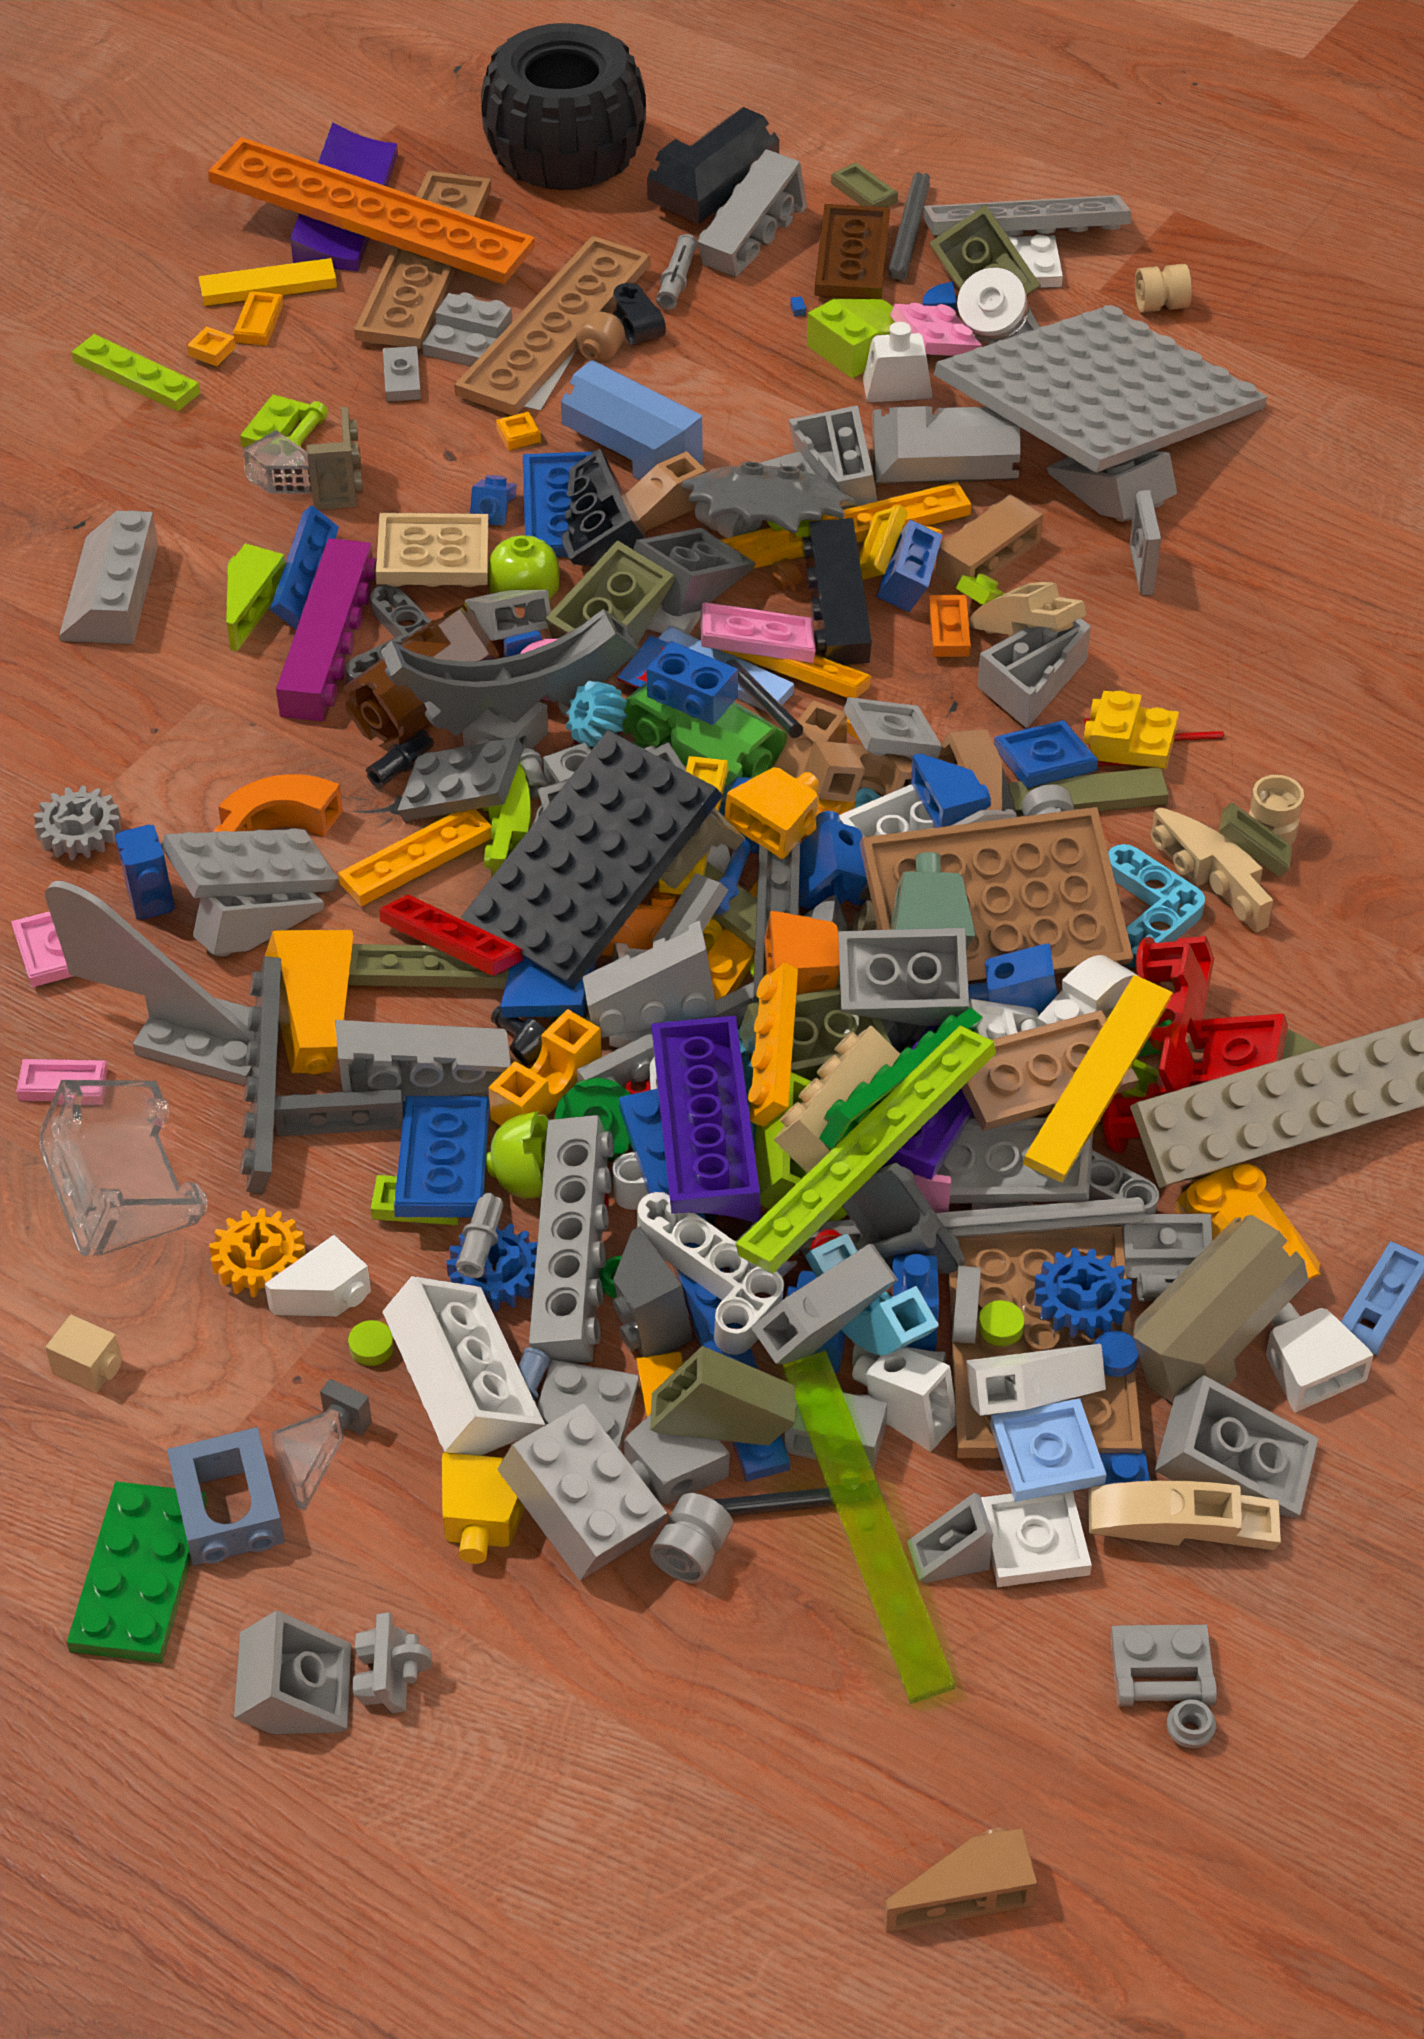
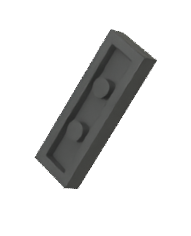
M401 1089L311 1095L294 1094L275 1097L274 1117L277 1136L402 1129L404 1108Z

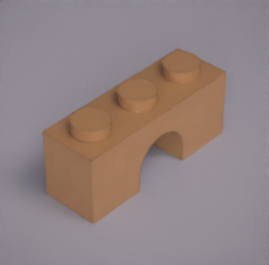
M814 741L804 772L812 773L819 781L818 799L854 802L859 787L871 788L885 796L911 785L913 759L896 754L874 755L866 751L863 745Z

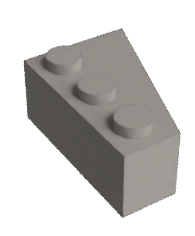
M858 405L788 420L794 452L800 451L816 475H820L823 479L835 483L838 489L855 498L857 501L855 507L878 501ZM843 506L841 508L844 510L852 507Z
M1080 618L1073 622L1071 628L1060 632H1053L1051 628L1027 627L980 653L977 687L1023 726L1028 728L1086 662L1091 626Z

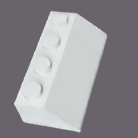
M411 1276L383 1310V1314L444 1452L481 1456L522 1439L545 1426L481 1287Z

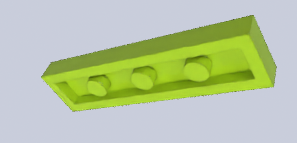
M93 334L71 351L74 363L177 412L200 394L199 382L96 334Z

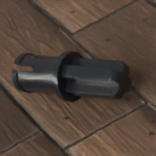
M420 730L401 745H391L388 748V753L366 768L367 778L375 787H384L401 772L410 771L413 767L412 762L417 759V756L424 754L433 747V739L427 731Z

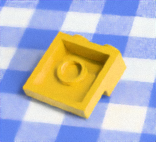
M1103 691L1101 699H1093L1091 721H1087L1085 725L1084 744H1090V751L1098 761L1166 769L1178 727L1179 712L1158 707L1143 708L1141 707L1142 695L1130 694L1125 691Z

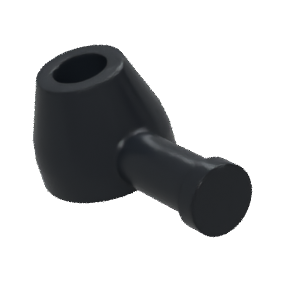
M500 1006L496 1007L492 1012L491 1021L515 1035L509 1047L512 1054L526 1066L535 1063L542 1048L541 1035L546 1029L531 1018H528L525 1022L518 1017L503 1018Z

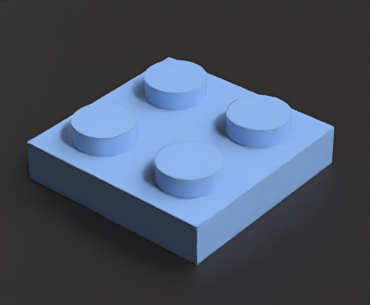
M1080 1398L1027 1410L991 1415L990 1427L1015 1502L1105 1485L1106 1472Z

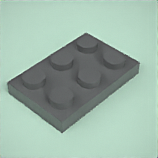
M517 737L418 755L397 812L405 822L505 804L524 749L523 745Z

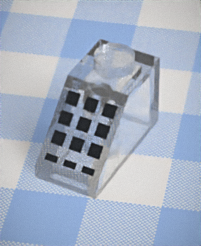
M277 430L243 449L245 460L244 472L251 483L259 485L268 493L312 494L307 452Z

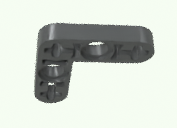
M382 585L371 592L372 614L394 636V639L351 659L346 665L347 683L383 658L381 650L391 641L400 645L404 639L431 621L400 588ZM404 620L416 622L411 626H401L398 624Z

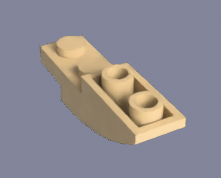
M1036 582L1020 586L982 605L971 615L968 621L969 628L985 630L987 634H1008V637H1011L1027 627L1051 628L1053 632L1064 631L1071 628L1074 621L1086 616L1087 613L1084 601L1059 597L1056 583Z
M1158 808L1154 810L1153 824L1150 832L1152 842L1157 849L1162 850L1170 858L1176 870L1181 875H1185L1196 887L1209 882L1213 891L1221 895L1233 908L1235 915L1240 920L1245 921L1255 933L1269 926L1273 899L1260 886L1263 868L1239 846L1201 822L1168 809Z
M1137 1481L1093 1486L1088 1491L1089 1533L1177 1546L1181 1544L1184 1538L1275 1550L1281 1543L1279 1500L1241 1495L1239 1485L1196 1481Z

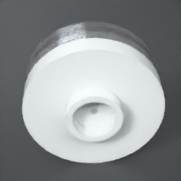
M987 268L976 272L965 281L958 295V311L964 325L972 330L974 337L982 341L989 342L992 340L998 342L999 340L1011 338L1021 330L1028 318L1029 301L1021 281L1012 272L1002 268Z

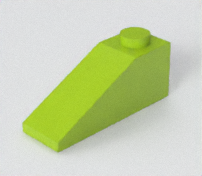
M245 543L237 555L230 559L227 566L226 613L230 650L236 652L239 650L272 605L285 566L284 554Z

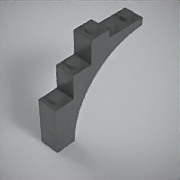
M602 609L579 628L554 642L525 653L500 659L469 662L442 660L412 652L393 641L381 650V654L387 665L385 672L389 679L397 686L405 685L410 688L415 696L424 702L427 708L425 715L433 726L437 729L445 728L457 736L487 709L494 715L499 716L502 714L515 723L544 696H547L554 703L560 701L570 708L571 703L569 699L576 697L578 686H585L588 681L603 683L634 656L639 649L628 627Z

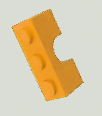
M567 1009L541 1035V1052L531 1069L514 1061L488 1087L491 1120L502 1125L508 1119L539 1111L538 1115L544 1114L547 1116L558 1105L562 1096L567 1094L578 1083L577 1069L602 1057L601 1028Z

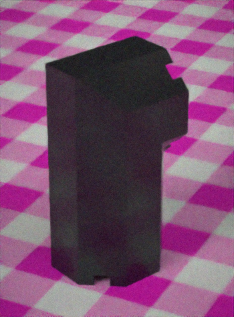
M742 107L691 145L675 139L661 149L655 159L660 162L657 170L651 169L647 176V199L666 210L699 224L730 199L736 185L744 180L753 162L758 160L766 149L779 154L780 140L775 132L770 135L766 129L769 123L763 115Z

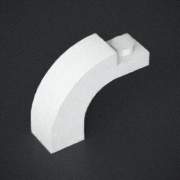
M1104 955L1088 958L1075 967L1062 980V991L1037 1017V1027L1102 1010L1106 1019H1108L1132 977L1138 975Z

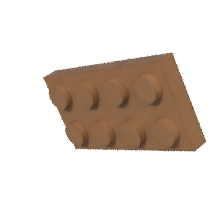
M1102 1010L992 1039L995 1042L996 1054L961 1088L982 1131L1052 1112L1107 1020ZM1132 1067L1116 1094L1134 1089L1137 1084L1138 1078Z

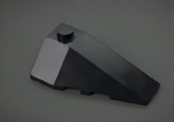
M600 449L570 468L567 496L571 502L570 509L565 511L568 531L563 533L562 542L573 565L593 567L617 540L633 550L636 540L648 538Z

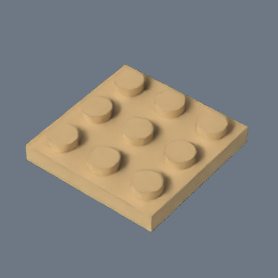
M380 513L376 584H387L392 587L402 585H425L428 587L440 585H461L464 587L488 585V514Z

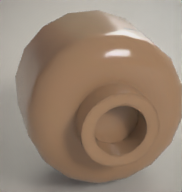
M599 311L592 313L576 332L577 348L589 360L608 362L624 344L626 336L624 327L613 314Z

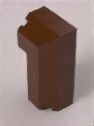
M466 602L443 613L444 616L436 621L433 619L400 644L412 652L442 660L469 662L501 658ZM382 658L343 686L344 694L350 692L351 696L345 702L346 710L362 735L369 740L378 737L384 741L378 746L388 750L393 744L401 745L428 725L430 721L425 715L427 708L424 702L419 700L410 688L405 685L397 686L389 679L385 672L387 665L384 658Z

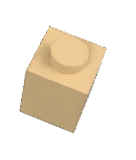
M70 1315L45 1346L53 1374L95 1393L100 1390L107 1379L110 1380L117 1374L122 1361L116 1334L74 1315Z

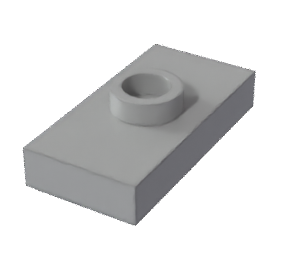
M417 346L383 348L386 401L421 399Z

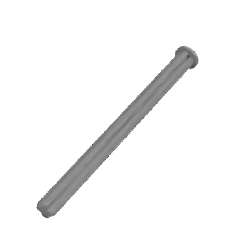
M1135 1197L936 1213L949 1234L955 1237L1136 1224L1144 1222L1145 1209L1142 1198ZM852 1220L827 1221L795 1252V1255L799 1254L801 1249H811L812 1241L820 1231L825 1229H835L842 1235L847 1233L854 1245L858 1244L860 1240V1232Z

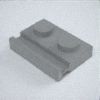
M1145 1214L1144 1222L1122 1225L1126 1278L1137 1280L1139 1273L1177 1274L1178 1270H1185L1212 1242L1211 1214Z

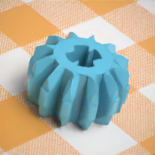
M588 681L585 686L577 687L576 697L569 699L571 707L565 713L569 716L566 729L571 731L572 739L577 740L578 743H586L587 746L595 747L607 730L616 735L618 731H624L622 723L628 717L624 713L627 700L622 698L621 690L616 689L613 685L599 681Z

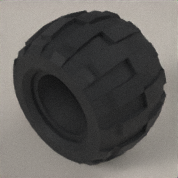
M554 23L524 30L508 38L507 42L497 47L491 55V62L487 66L481 90L483 129L498 164L506 167L507 173L518 180L534 186L558 190L579 189L607 181L629 166V159L635 156L637 146H640L646 121V93L640 69L636 67L634 56L629 54V47L622 40L595 27L573 23Z

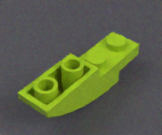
M520 762L505 804L482 808L484 811H489L491 839L494 840L493 845L486 846L484 867L491 869V878L532 827L529 788Z

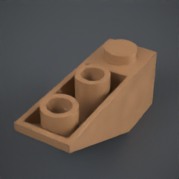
M687 451L657 464L625 494L645 532L696 508L697 502L691 503L689 501L693 490L683 489L681 485L686 479L706 473L707 470Z
M813 700L798 719V722L803 726V733L797 738H792L789 735L774 768H780L792 777L797 778L804 773L814 741L847 743L848 718L845 712Z

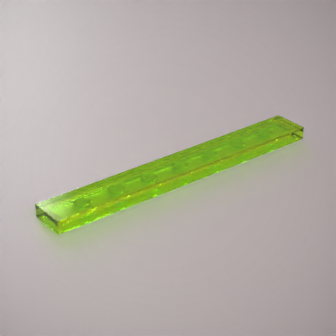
M826 1350L783 1364V1372L787 1382L795 1385V1404L909 1704L954 1690V1679Z

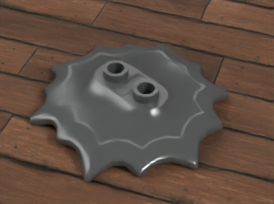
M751 461L743 462L742 465L713 468L706 473L686 479L681 485L683 489L693 490L689 497L691 503L706 502L710 505L708 518L710 519L724 514L735 513L743 516L747 521L767 520L774 522L791 533L798 532L801 521L806 519L819 521L824 514L844 519L845 514L841 507H855L857 505L855 498L841 491L835 483L823 479L821 476L800 471L799 468L794 466H767Z

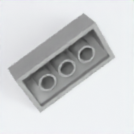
M116 511L86 536L59 634L60 641L134 644L158 548L153 512Z

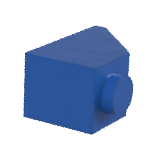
M921 753L913 755L911 784L936 828L951 826L980 810H987L991 806L989 790L985 784L981 785L973 770Z

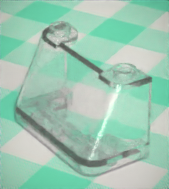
M60 1081L41 1127L40 1150L75 1244L82 1256H102L195 1225L207 1211V1196L201 1190L198 1183L184 1182L179 1187L159 1139L158 1133L162 1124L168 1119L169 1106L167 1100L163 1098L156 1081Z

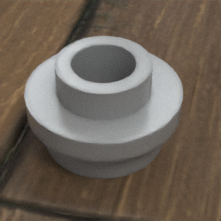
M1189 1699L1180 1702L1170 1710L1166 1726L1170 1737L1177 1744L1186 1748H1200L1207 1745L1214 1737L1216 1720L1207 1705L1201 1701ZM1194 1723L1199 1729L1190 1730L1185 1728L1183 1724Z

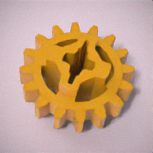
M260 1208L256 1217H251L246 1210L242 1211V1220L239 1222L232 1218L226 1219L227 1231L216 1229L214 1232L216 1242L209 1244L212 1271L214 1274H218L220 1284L225 1286L232 1282L233 1292L237 1295L244 1288H249L251 1297H256L259 1289L265 1288L266 1282L306 1255L303 1232L297 1231L296 1222L291 1219L283 1223L282 1212L277 1211L272 1217H266L265 1208Z

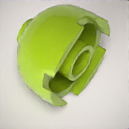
M514 536L500 542L491 553L488 562V582L491 594L509 590H548L550 599L559 589L560 568L553 549L544 540L534 536Z
M539 1111L518 1115L503 1123L492 1139L491 1152L486 1154V1166L490 1176L496 1177L499 1184L511 1195L523 1199L542 1197L549 1119L544 1114L538 1115Z

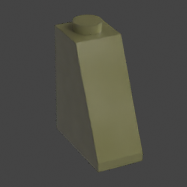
M702 1346L652 1393L650 1430L659 1434L769 1446L783 1432L790 1430L795 1423L797 1417L795 1385Z

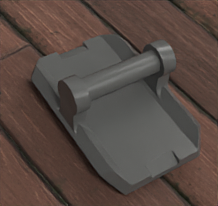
M898 1163L880 1168L842 1205L860 1232V1240L858 1244L854 1245L857 1251L868 1244H873L890 1269L892 1268V1258L896 1255L921 1254L924 1256H935L938 1259V1274L958 1271V1266L965 1264L959 1240L949 1234L914 1183V1174Z

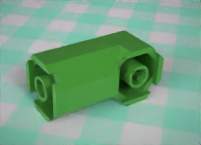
M647 682L626 698L627 705L624 713L628 717L623 720L622 726L624 731L622 732L625 736L629 732L632 733L636 739L633 744L645 749L649 746L658 748L669 742L682 764L686 767L689 756L728 760L729 770L725 786L737 777L754 778L771 769L775 761L778 760L787 741V732L735 702L712 725L647 697Z

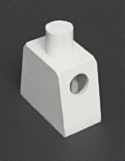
M895 322L890 326V335H878L872 339L863 375L867 402L932 399L923 337L919 333L911 334L909 324Z
M1288 1302L1271 1320L1275 1328L1269 1335L1266 1350L1267 1360L1295 1413L1367 1381L1374 1356L1373 1353L1327 1309L1319 1308L1300 1316L1292 1304Z
M901 1348L887 1355H881L877 1361L867 1355L858 1359L853 1368L852 1377L854 1380L867 1386L869 1396L888 1403L886 1424L931 1452L955 1426L956 1405L950 1366L906 1348Z

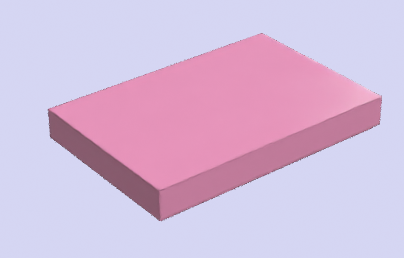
M706 602L702 603L700 614L701 647L813 663L815 642L811 618Z

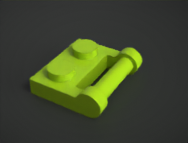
M272 394L241 433V447L287 460H294L301 451V444L317 424H322L329 414L328 409L323 403L318 401L306 404ZM300 420H302L301 423L298 425V427H297V428L294 430V432L291 434V436H290V437H287V436L290 434V432L293 430V428L297 425V423H298Z

